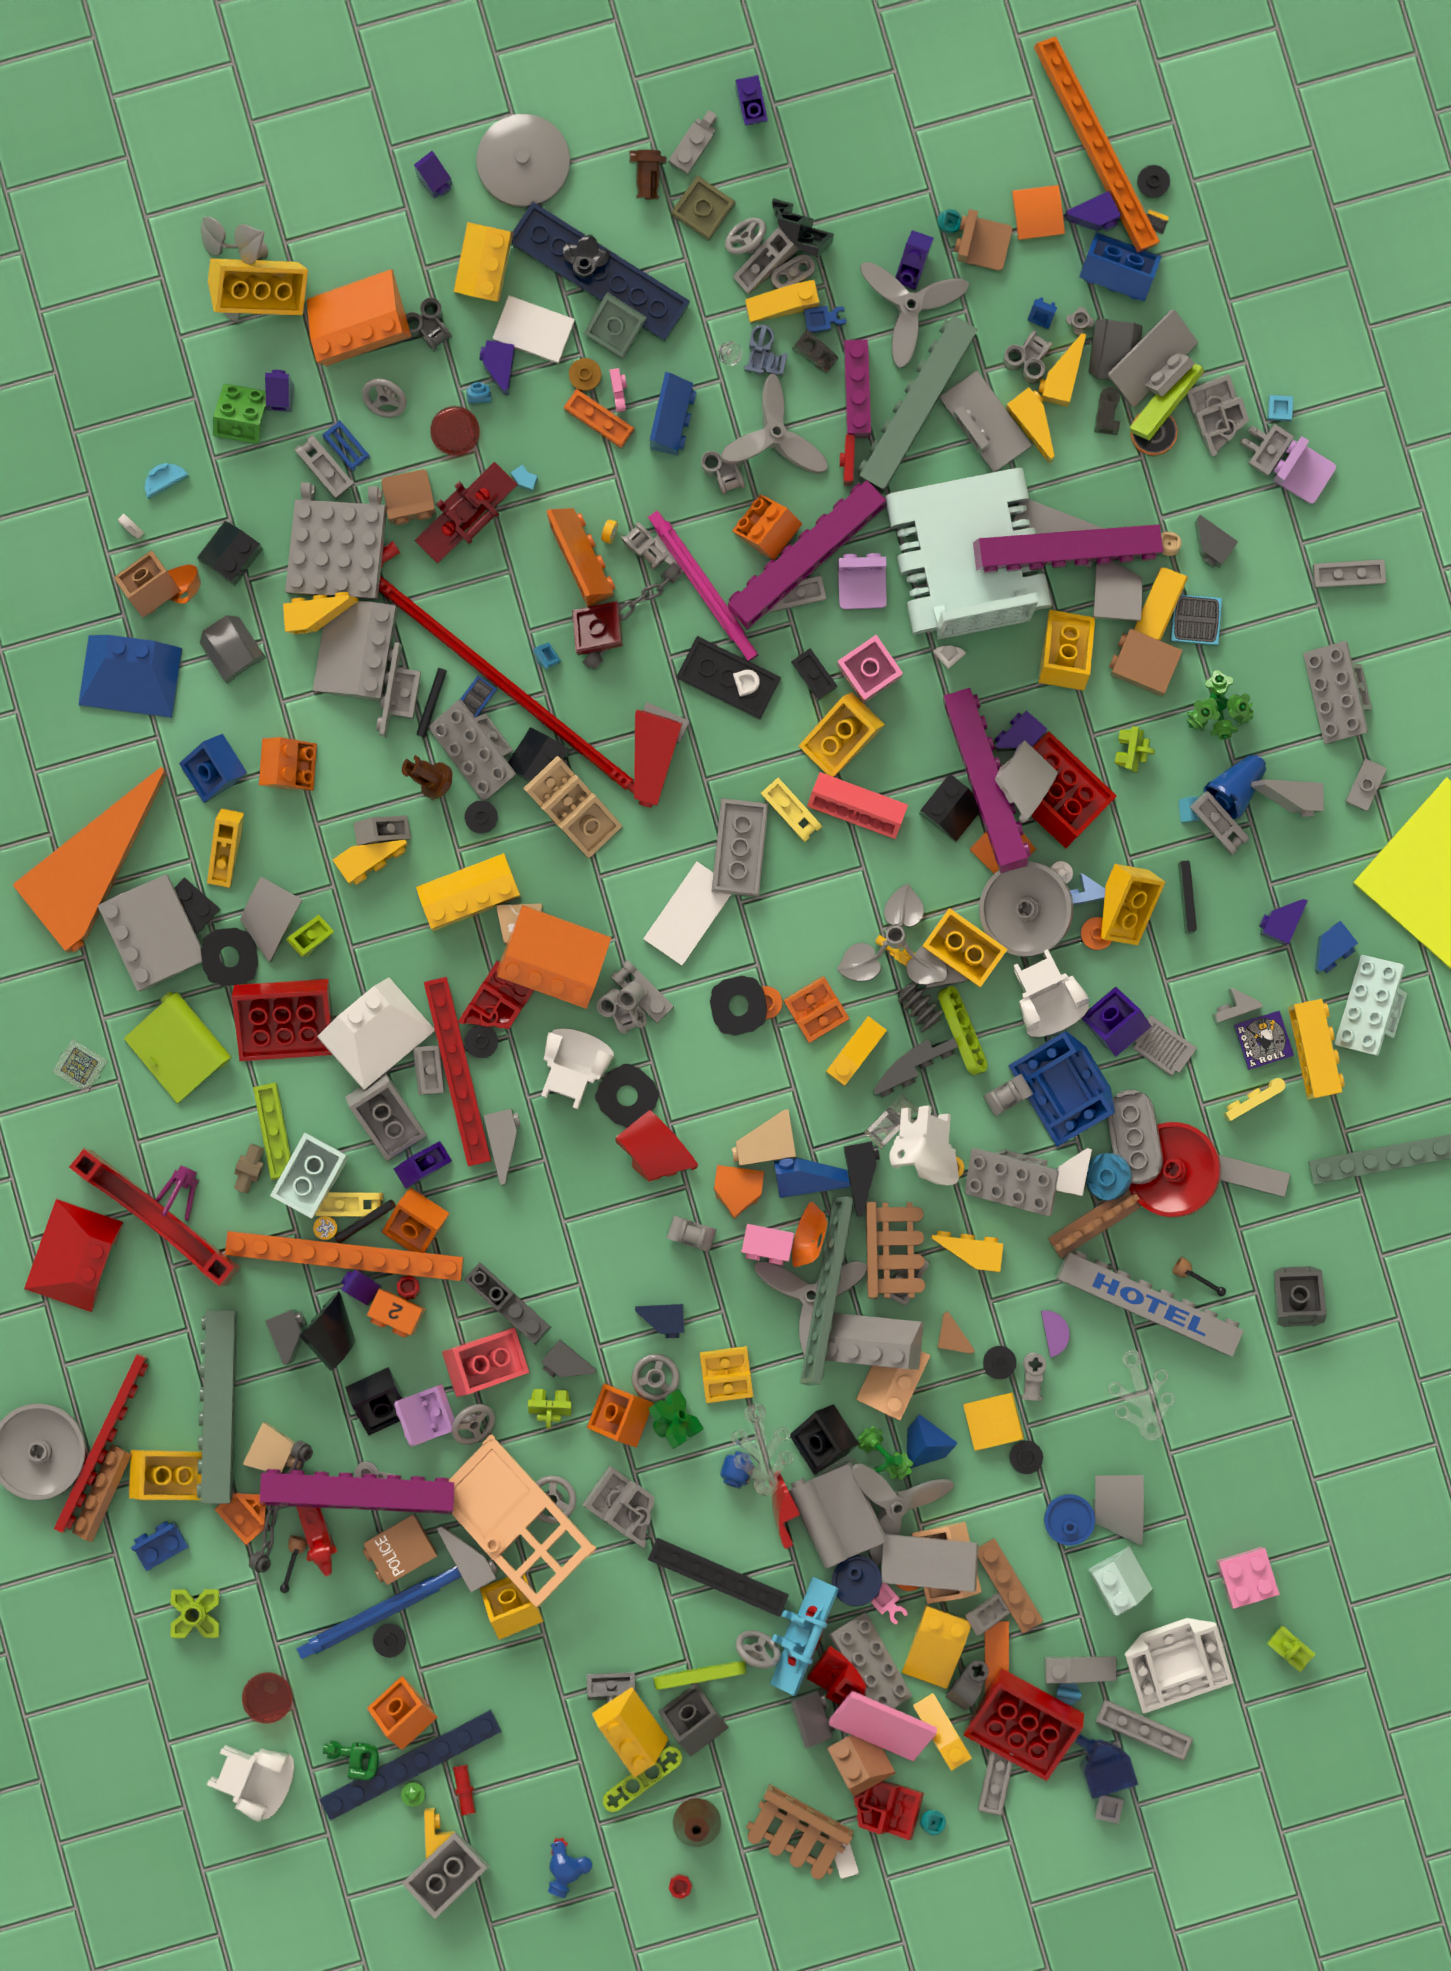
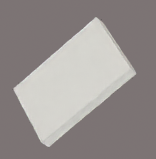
M508 296L492 339L496 342L514 344L515 349L559 364L575 319Z

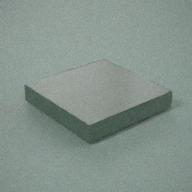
M606 293L583 334L619 357L625 358L647 317L613 295Z

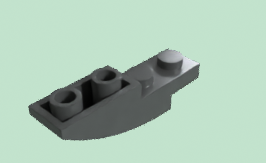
M953 1038L932 1048L928 1039L906 1052L880 1079L873 1091L874 1095L880 1094L881 1098L893 1093V1088L900 1084L904 1088L915 1083L914 1078L919 1076L915 1067L919 1066L920 1069L934 1064L932 1059L941 1056L943 1060L954 1055V1049L958 1047L955 1039Z
M480 1262L464 1279L467 1284L533 1344L536 1345L552 1328Z

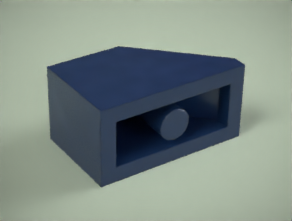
M683 1304L635 1306V1311L660 1334H665V1338H680L679 1333H684Z

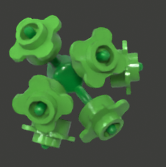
M1220 670L1213 671L1212 677L1205 681V686L1210 688L1211 695L1209 699L1197 700L1194 703L1195 710L1192 713L1187 712L1189 727L1196 731L1200 729L1204 732V726L1208 723L1207 720L1219 719V721L1213 724L1214 730L1210 731V735L1218 736L1220 740L1229 739L1232 737V733L1238 731V727H1233L1231 720H1224L1222 710L1227 708L1229 716L1238 721L1237 726L1240 727L1242 723H1248L1253 718L1254 711L1251 710L1253 703L1250 702L1248 704L1250 696L1246 693L1242 696L1234 694L1227 699L1224 693L1228 691V686L1233 684V678L1225 676Z

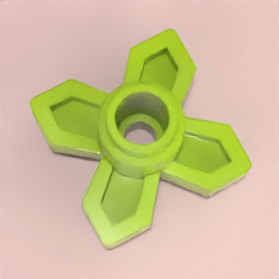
M187 1589L171 1590V1605L181 1612V1615L170 1624L171 1638H186L194 1627L197 1628L204 1638L219 1637L220 1622L208 1614V1612L220 1603V1590L204 1589L196 1601ZM193 1609L198 1610L199 1617L192 1616Z

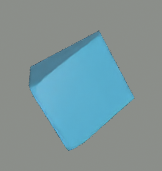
M1187 797L1179 800L1180 821L1182 823L1201 821L1189 808L1199 797Z

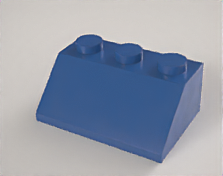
M1096 232L1079 278L1091 284L1096 283L1104 286L1110 291L1123 293L1134 300L1145 302L1162 256L1146 250L1137 253L1133 245Z
M665 372L650 436V450L678 456L679 449L683 450L685 446L686 436H683L684 427H689L691 413H688L689 404L694 405L697 391L693 390L692 382L669 372Z

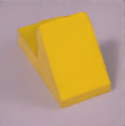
M426 1808L424 1811L426 1859L455 1832H436V1829H440L441 1826L440 1814H436V1808Z

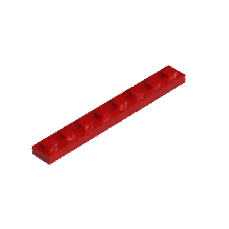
M446 976L426 981L424 986L467 1165L469 1167L490 1162L491 1157L448 978Z
M136 1354L54 1527L55 1530L63 1533L67 1529H72L77 1519L74 1513L77 1507L81 1508L87 1498L84 1492L88 1485H93L98 1474L94 1471L98 1463L102 1464L104 1462L105 1456L108 1453L105 1448L108 1442L112 1443L117 1435L118 1429L115 1427L118 1421H123L127 1414L128 1407H126L129 1398L133 1399L137 1393L139 1386L136 1383L139 1376L144 1377L149 1367V1364L146 1363L148 1357Z

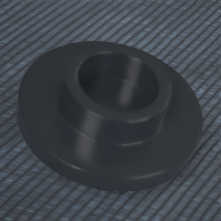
M1150 165L1139 173L1137 185L1143 195L1150 198H1158L1167 192L1170 186V177L1168 172L1161 166Z
M476 801L466 809L465 822L471 831L484 834L490 832L496 826L498 814L491 803Z
M478 1025L468 1031L465 1037V1046L472 1056L487 1058L496 1051L498 1037L492 1028Z
M992 1347L984 1355V1370L992 1378H1008L1015 1371L1016 1357L1007 1347Z
M1025 1440L1013 1446L1010 1452V1463L1016 1471L1022 1474H1031L1041 1467L1043 1453L1036 1443Z
M384 1624L374 1633L373 1646L377 1653L383 1657L391 1658L398 1656L406 1646L405 1632L396 1624Z

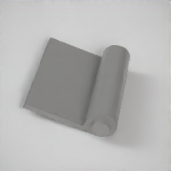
M851 1462L806 1482L804 1478H801L791 1483L792 1488L789 1489L790 1495L825 1569L888 1541L868 1497L853 1478V1465Z

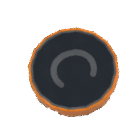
M1169 415L1150 440L1133 434L1131 431L1130 436L1133 445L1138 451L1151 456H1157L1166 453L1172 448L1177 439L1178 429L1175 420Z

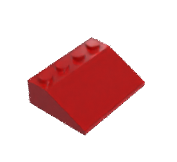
M1048 731L1032 748L1058 773L1047 794L1031 816L1067 849L1117 795Z
M329 979L234 985L232 1003L239 1061L332 1055L317 1037L332 1022Z
M1000 1668L985 1692L963 1736L1047 1781L1083 1729L1084 1713Z

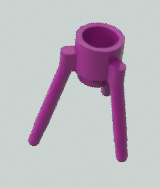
M180 1165L178 1171H174L170 1180L156 1197V1201H160L173 1183L176 1184L162 1212L163 1216L167 1215L180 1188L188 1189L190 1185L184 1217L185 1221L189 1220L195 1188L199 1180L195 1179L197 1172Z

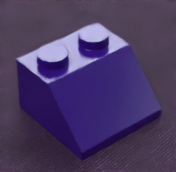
M1117 987L1094 1004L1084 1017L1081 1018L1099 1041L1115 1057L1152 1027L1141 1009Z

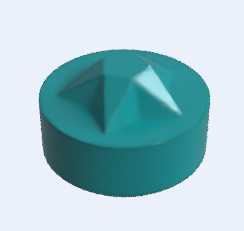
M948 209L941 212L938 216V227L946 234L957 232L960 229L962 218L956 210Z
M928 1810L923 1814L921 1827L926 1833L938 1835L945 1828L946 1819L939 1811Z

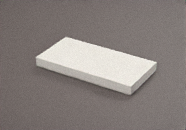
M696 862L643 940L683 966L732 894L711 892L713 872L699 862Z

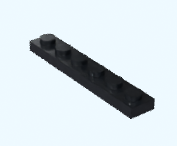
M658 1537L648 1557V1560L778 1617H780L789 1594Z

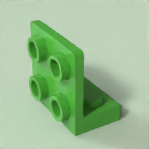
M223 384L213 415V436L259 444L261 439V421L266 408L265 391Z

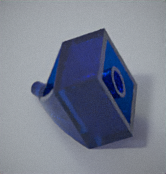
M1080 1734L1078 1735L1075 1743L1086 1748L1085 1751L1088 1752L1079 1766L1087 1792L1092 1799L1138 1785L1130 1756L1122 1748L1107 1740H1095L1093 1738L1089 1740Z

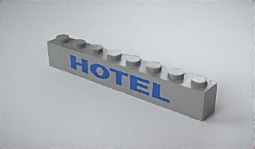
M1074 1250L1073 1254L1070 1252L1066 1253L1055 1279L1233 1357L1244 1331L1238 1328L1239 1323L1226 1318L1225 1322L1217 1319L1218 1314L1206 1308L1203 1312L1195 1309V1303L1186 1299L1179 1302L1173 1299V1293L1163 1289L1159 1293L1151 1289L1152 1284L1139 1279L1138 1283L1130 1280L1131 1275L1126 1272L1117 1270V1273L1108 1270V1264L1099 1260L1092 1263L1086 1260L1087 1255Z

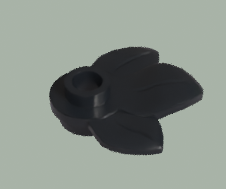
M592 235L582 237L577 245L565 243L563 248L565 261L573 265L574 273L580 278L592 276L597 268L607 264L610 256L608 250H598V242Z

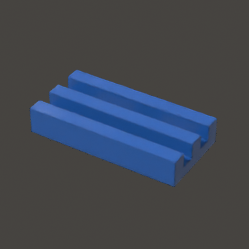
M340 420L322 434L323 438L352 472L370 458L367 451ZM338 428L344 432L361 452L362 456L360 458L336 431ZM331 434H333L336 437V439L342 444V446L347 450V452L353 457V459L355 460L354 463H351V461L345 456V454L340 450V448L329 437Z

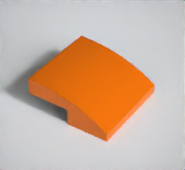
M1059 185L1012 190L1018 240L1065 234Z
M824 976L783 1000L808 1043L849 1020L847 1013Z

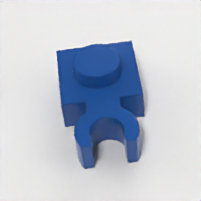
M827 306L804 309L807 333L831 331L830 324L832 323L837 326L845 325L846 319L839 320L836 317L838 313L844 312V307H836L832 312H828Z

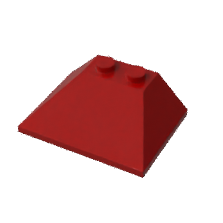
M56 1199L24 1289L92 1312L100 1291L97 1288L113 1244L116 1245L124 1222Z

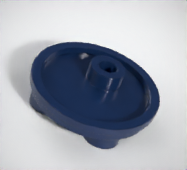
M859 1555L849 1557L840 1562L832 1576V1585L839 1588L836 1596L840 1601L850 1606H863L877 1598L882 1586L881 1571L877 1564L868 1557Z

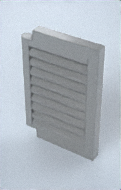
M1150 1015L1147 1020L1152 1027L1134 1041L1136 1044L1132 1049L1170 1076L1175 1071L1180 1073L1197 1048Z

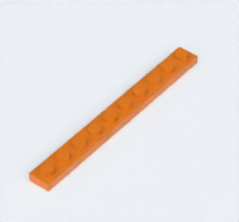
M1057 37L1038 42L1034 49L1106 191L1110 192L1121 215L1120 219L1137 253L1156 246L1160 241Z
M227 1231L225 1255L456 1281L462 1280L464 1257L233 1231Z

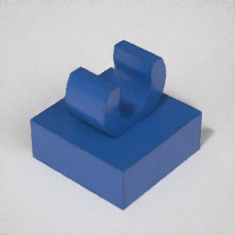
M1042 297L1039 300L1035 299L1027 321L1049 329L1057 307H1055L1054 302L1051 305L1043 302L1044 298Z

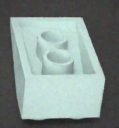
M304 1133L270 1196L313 1218L350 1156L310 1134Z

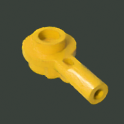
M879 935L875 943L882 947L883 942L887 939ZM890 946L886 947V950L890 952L889 954L905 966L912 959L905 948L901 950L893 949Z

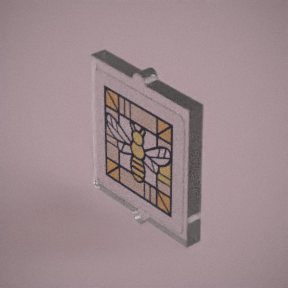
M72 1039L64 1053L60 1054L61 1058L52 1073L88 1094L96 1079H100V1073L108 1060Z

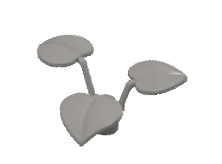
M206 216L202 218V241L210 254L217 256L222 253L223 248H239L240 257L246 264H253L256 260L267 258L268 248L263 241L265 231L255 229L246 224L238 225L234 234L235 244H227L224 242L226 232L223 226L212 217ZM241 313L224 314L232 321L239 322Z
M909 884L899 888L885 905V919L888 924L894 926L887 929V940L883 942L879 952L875 955L873 947L865 943H857L851 946L845 952L841 963L837 967L838 972L844 977L861 982L875 978L881 971V966L877 959L882 956L886 947L890 946L893 949L903 947L912 957L907 963L906 970L913 982L920 985H929L943 982L946 979V963L922 946L914 954L906 943L905 932L902 929L903 925L913 927L922 920L924 915L923 904Z

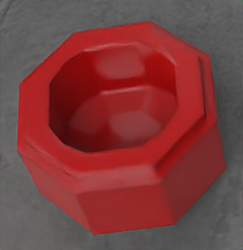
M411 1275L401 1277L396 1284L398 1295L405 1300L415 1299L420 1293L419 1281Z
M677 1874L671 1878L668 1889L673 1897L683 1899L690 1895L692 1883L688 1876Z

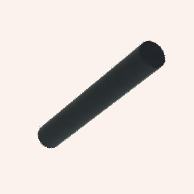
M438 668L416 733L420 737L425 738L447 673L445 669Z
M390 1199L335 1235L336 1241L338 1243L343 1242L396 1207L395 1202Z

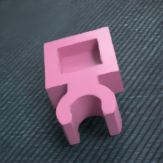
M619 368L610 369L617 412L626 411L623 389L627 388L625 374L620 375Z
M882 1583L879 1596L871 1601V1603L881 1614L888 1611L890 1620L894 1624L898 1623L894 1618L895 1612L901 1611L905 1616L908 1615L904 1607L895 1604L900 1598L887 1583Z

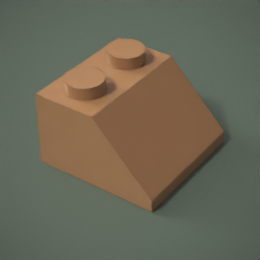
M152 550L114 577L142 618L147 614L153 613L157 607L172 599L181 591Z
M853 1735L827 1748L853 1796L896 1774L883 1748Z

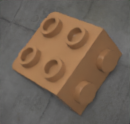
M969 209L968 216L962 217L960 230H964L962 239L957 238L954 252H958L957 261L1001 271L1004 266L1012 227L1007 224L977 218L978 211Z
M421 469L382 479L381 483L390 524L399 526L409 523L410 520H427L432 518V515H437L426 470Z

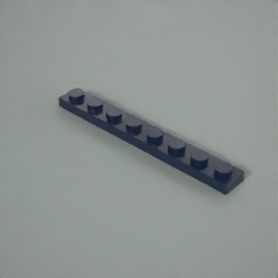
M490 1709L377 1768V1772L372 1779L365 1781L354 1780L321 1797L319 1800L331 1821L502 1732Z

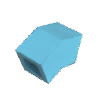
M523 464L510 472L520 488L534 491L538 480L537 475L528 473Z

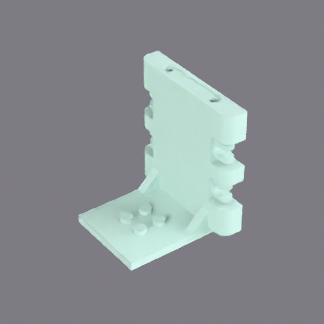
M1013 468L894 492L885 496L890 528L895 529L914 525V527L897 531L898 537L916 534L917 538L915 542H907L900 546L901 551L919 549L897 556L900 576L924 571V573L910 575L906 578L909 583L926 581L927 587L915 588L909 591L910 597L929 595L928 597L908 601L906 604L913 635L936 631L937 639L940 640L1029 622L1034 611L1051 608L1052 604L1046 575L1038 574L1023 577L1025 574L1040 571L1039 569L1029 570L1028 566L1022 567L1019 571L1007 572L1006 568L998 569L996 573L985 574L984 570L976 571L973 542L977 539L1037 534L1036 528L1013 531V529L1030 525L1028 519L1011 522L1010 515L1024 513L1027 511L1026 505L1008 508L1010 505L1029 501L1023 468Z

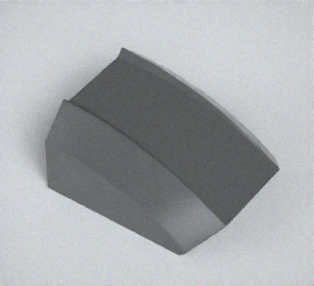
M1108 319L1096 320L1093 331L1089 372L1097 378L1111 380L1108 373L1141 341L1143 326L1137 323Z
M226 615L202 632L200 644L227 684L234 680L236 676L266 658L239 617Z
M1305 1266L1282 1267L1274 1271L1277 1325L1283 1327L1316 1326L1324 1323L1327 1314L1322 1270Z

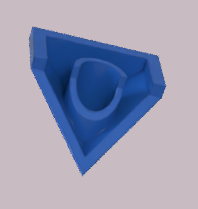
M920 1414L907 1428V1455L913 1461V1466L910 1468L945 1458L957 1445L955 1440Z

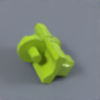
M1132 726L1131 730H1120L1119 743L1129 745L1128 753L1117 752L1115 756L1116 765L1138 773L1139 761L1147 763L1148 755H1155V749L1149 748L1150 739H1143L1144 731L1140 730L1139 727Z
M533 1389L531 1400L528 1399V1414H537V1421H546V1428L551 1429L552 1422H561V1415L571 1416L572 1407L567 1390L555 1391V1401L546 1400V1390Z
M1283 1625L1266 1643L1300 1673L1316 1655Z

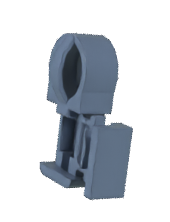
M759 325L752 330L749 348H752L748 366L744 365L745 372L751 373L752 371L756 372L757 375H763L764 370L762 369H766L767 373L783 376L788 353L781 354L780 357L774 355L772 351L770 352L774 340V334L770 327ZM761 330L758 344H756L754 335L757 331ZM767 331L771 337L770 342L763 345L765 332Z

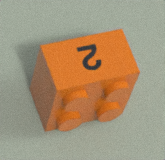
M379 1289L367 1316L371 1317V1323L380 1327H385L387 1324L393 1327V1333L405 1338L408 1335H414L426 1309L384 1289Z

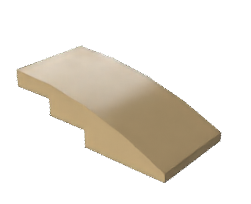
M558 756L523 788L587 858H590L622 827L620 822L596 795L588 789Z

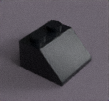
M224 521L197 559L236 586L263 548L260 543L241 529Z
M530 727L508 763L518 776L530 782L556 756L565 762L570 754V750L553 738Z
M951 774L946 777L919 812L920 815L955 842L958 841L980 813L973 792Z
M389 1367L345 1387L351 1406L368 1436L400 1421L396 1413L395 1402L404 1397Z
M834 1404L815 1411L789 1435L814 1475L839 1461L859 1445Z

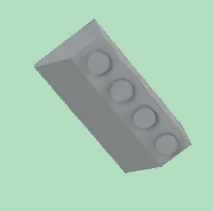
M834 1313L832 1316L833 1326L827 1344L828 1353L825 1360L919 1370L924 1322Z

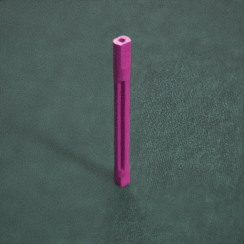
M658 510L648 516L656 528V533L729 638L737 644L748 661L756 658L759 654L744 634L745 630L736 617L728 610V606L669 521H666Z

